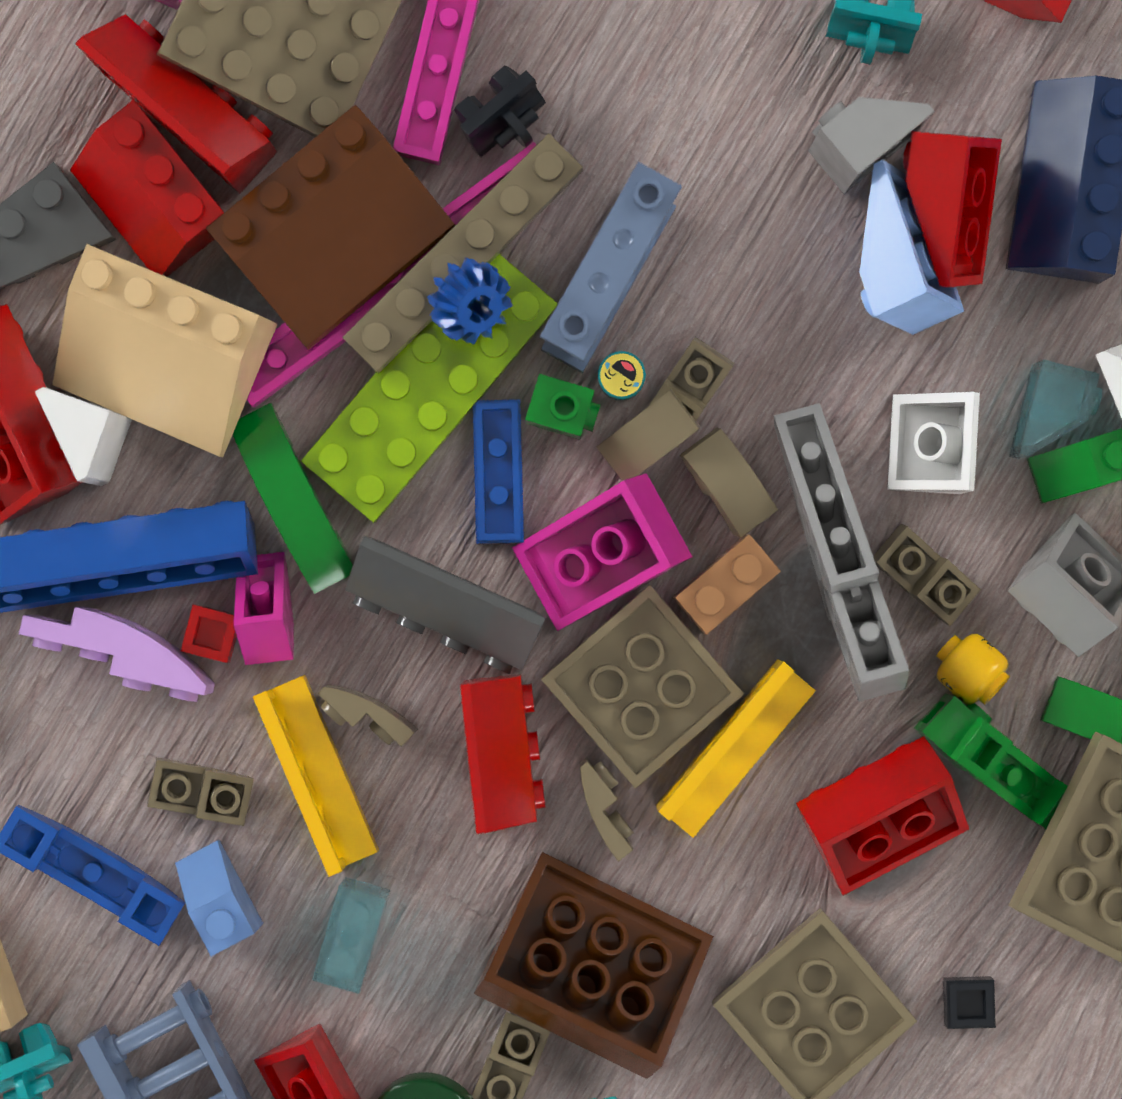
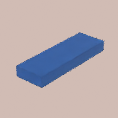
M478 400L473 405L476 544L524 542L521 400Z

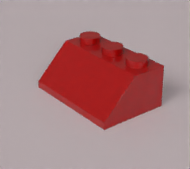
M134 99L95 129L70 169L146 267L166 277L214 240L206 228L225 213Z
M522 674L463 681L460 684L476 834L489 833L537 822V809L546 807L543 780H533L531 761L540 760L537 731L528 732L526 713L535 712L532 683L523 684Z
M925 736L911 743L899 746L883 758L867 766L857 768L850 775L825 788L813 791L808 797L796 803L816 847L843 896L970 830L952 776Z

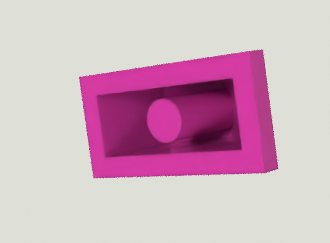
M285 552L257 555L258 574L236 577L234 628L245 665L293 660L294 620Z

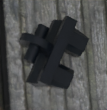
M503 66L492 75L489 82L492 91L496 94L494 98L483 106L475 96H467L455 107L454 111L461 122L460 128L472 149L480 158L497 144L503 149L514 139L523 147H527L533 142L527 128L539 119L535 112L546 102L536 87L535 79L527 70L520 75L510 67Z

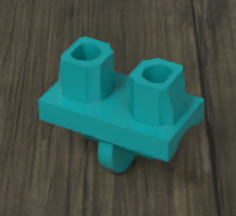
M836 0L827 25L826 37L844 40L847 46L861 48L860 63L871 65L875 52L892 55L896 51L909 54L914 37L921 25L922 14L915 12L914 0H887L885 6L869 3V0Z
M36 1023L18 1033L25 1055L13 1060L8 1043L0 1041V1093L15 1087V1089L4 1093L3 1099H43L42 1092L53 1088L54 1082L50 1074L38 1079L36 1077L73 1061L69 1047L57 1044L50 1026L44 1023Z

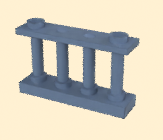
M640 162L637 163L541 333L540 338L546 340L541 351L583 374L674 213L676 205L673 202L682 188L680 184Z
M190 980L181 984L172 994L177 1006L119 1037L116 1034L111 1035L107 1026L104 1025L89 1033L77 1044L105 1099H149L150 1096L208 1065L222 1089L221 1092L208 1099H252L209 1017L212 1015V1008L208 998L201 989L195 990ZM187 1022L200 1048L142 1079L137 1076L133 1078L125 1063L127 1054Z

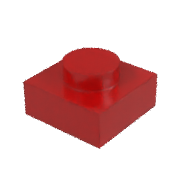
M193 604L181 651L230 663L237 638L234 628V614Z

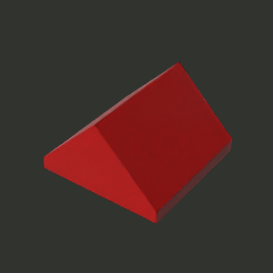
M320 1023L254 1060L274 1099H361Z

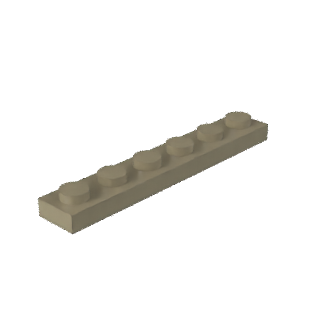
M548 133L342 338L379 374L432 321L429 314L434 307L429 304L427 296L439 290L435 285L433 277L445 279L448 276L447 263L456 264L461 268L466 257L476 260L479 264L482 262L491 263L583 172V167Z

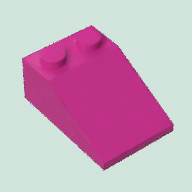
M647 473L620 482L525 539L524 542L512 547L557 631L693 557Z

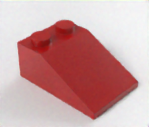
M912 131L911 141L905 147L903 166L907 171L906 184L939 285L942 287L983 284L1002 139Z

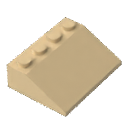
M86 244L68 289L52 385L214 455L224 457L277 323Z

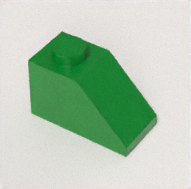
M1122 428L1026 458L1041 504L1122 480Z

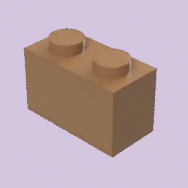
M748 534L739 539L672 598L699 630L707 635L781 571L751 535Z

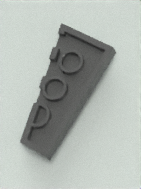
M54 162L0 204V290L14 283L20 284L35 277L36 273L58 263L62 265L80 257L79 254L84 252L86 244L93 247L98 245L102 247L116 240L75 186Z

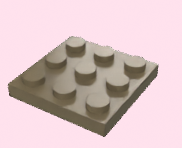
M651 585L643 589L541 678L542 682L635 789L744 695L742 690Z
M821 908L712 1000L716 1010L793 1099H828L917 1022L915 1017Z

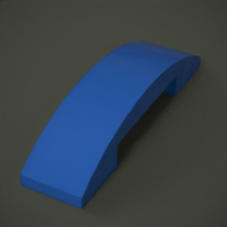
M21 805L15 807L0 832L1 854L32 872L38 869L119 916L120 918L117 922L158 946L161 945L185 905V902L175 893L124 858L65 825Z

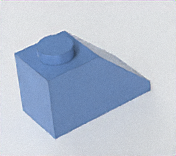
M220 840L175 863L188 914L211 957L255 934L263 925Z

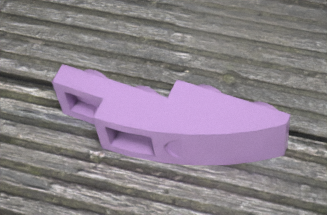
M82 606L74 607L71 622L41 615H23L19 634L33 637L32 646L61 651L62 645L65 644L81 648L80 657L108 662L109 655H113L109 674L123 677L122 686L150 691L152 684L170 688V697L197 702L199 695L213 693L215 683L184 652L160 635L115 614Z

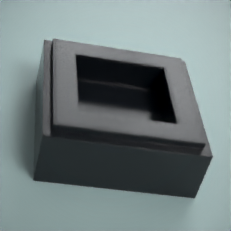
M991 976L943 977L944 1025L947 1029L996 1028L994 979Z

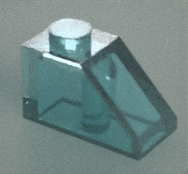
M1044 359L1033 364L1009 457L1020 459L1030 456L1087 422L1090 415L1094 416L1102 398V388L1097 387L1100 374Z

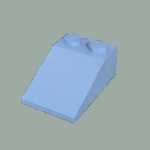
M882 159L874 163L859 272L865 288L861 291V299L865 309L872 317L914 335L964 312V308L956 287H942L939 285L906 184L907 174Z

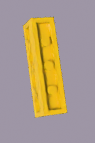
M777 659L656 804L658 812L667 820H672L694 838L816 690L794 673L795 670L784 661Z
M306 675L252 696L328 877L342 872L349 864L377 853L379 848Z

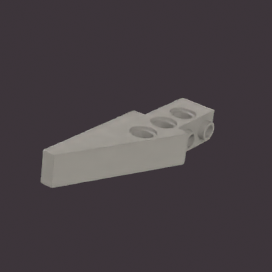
M818 403L774 415L775 431L828 620L832 621L858 702L906 689L909 668L878 582L879 572L821 405Z

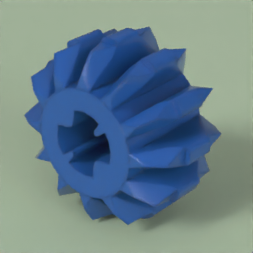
M466 257L461 268L456 264L447 263L448 276L445 279L433 277L435 285L439 290L427 296L429 304L434 307L429 314L432 321L441 327L443 333L452 340L455 339L457 341L462 338L466 343L475 344L480 334L485 338L492 339V326L495 323L507 325L501 313L513 306L511 299L506 295L511 288L507 280L499 275L498 270L488 262L479 264L476 260Z

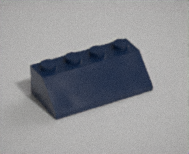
M1095 75L1038 80L1033 83L1006 269L1100 284L1116 273L1122 233V79Z

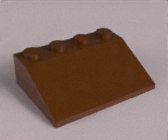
M355 104L206 229L309 350L436 245L455 226V223L387 139Z
M542 852L491 954L474 994L648 1079L664 1063L714 936Z

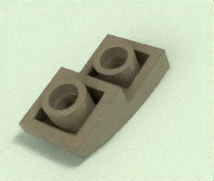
M695 337L649 406L671 389L696 421L735 363Z
M670 389L596 447L621 480L624 481L641 474L698 431L700 426Z
M715 428L680 454L701 492L711 497L733 535L742 538L778 511L752 468L721 428Z
M903 524L897 527L873 556L878 568L949 626L981 590L954 564L938 555L908 526Z
M329 684L324 686L318 693L325 700L321 708L337 724L342 726L347 721L354 727L368 714L373 719L369 727L388 745L395 740L402 747L418 730V728L394 709L362 692Z
M156 757L147 807L193 814L199 819L244 826L254 778L206 766Z
M586 757L580 762L585 800L598 832L619 862L633 850L632 843L628 837L634 833L617 811H614L611 815L605 811L618 800L617 794L612 788L619 783L602 761L594 766Z
M506 1012L471 1096L474 1099H523L530 1079L534 1076L550 1031Z

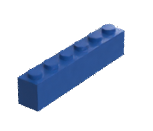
M221 501L213 506L193 509L174 508L160 514L146 516L127 515L113 521L93 524L80 522L66 528L46 531L33 529L20 535L0 537V613L258 574L254 521L245 501Z

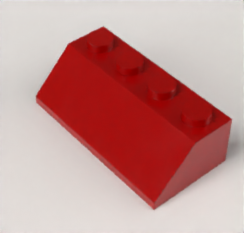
M124 14L80 37L75 45L103 75L132 100L134 99L144 111L239 194L242 193L277 153L272 143L268 140L273 135V132L253 114L244 119L236 112L233 107L237 104V101L227 91L215 85L209 88L196 75L157 55L165 37L145 19L137 25L130 17Z
M7 304L0 306V525L68 494L83 483L76 480L35 391L43 387L47 388L44 383V376L40 367L34 362L24 341L22 328L14 319Z

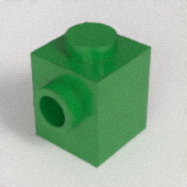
M539 373L525 422L528 425L581 440L583 430L593 432L601 404L592 402L595 390Z
M945 693L918 722L914 729L922 737L925 736L927 741L955 767L965 771L950 756L978 716L988 723L992 721V718L977 704L973 703L965 706L956 696Z

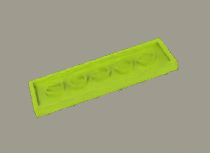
M500 254L490 264L498 270L499 275L505 278L511 287L506 295L511 299L513 306L501 313L507 325L495 323L492 326V339L485 338L480 334L475 344L466 343L462 338L457 341L450 339L443 333L441 327L431 321L379 374L376 372L301 460L304 465L373 523H376L472 410L473 405L483 397L550 318L558 305L555 300Z

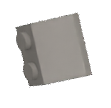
M858 97L846 107L840 101L818 120L820 124L812 131L815 139L808 152L842 193L845 194L873 171L874 163L882 159H888L910 141L912 131L919 132L935 111L929 104Z
M1074 513L1022 567L1008 592L1017 599L1023 609L1031 612L1044 624L1060 643L1066 645L1080 657L1118 629L1122 622V556L1082 518Z

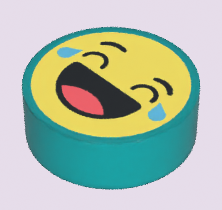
M618 351L611 353L604 358L598 369V383L601 390L608 397L615 400L633 398L641 391L645 382L646 373L644 365L636 355L630 352Z

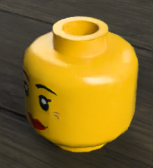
M970 634L963 640L954 635L936 655L942 661L937 671V679L965 704H973L980 701L986 705L1011 677L1005 672L1009 664L1007 657L980 634Z

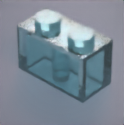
M348 877L344 878L338 887L312 981L360 993L367 977L390 896V889Z

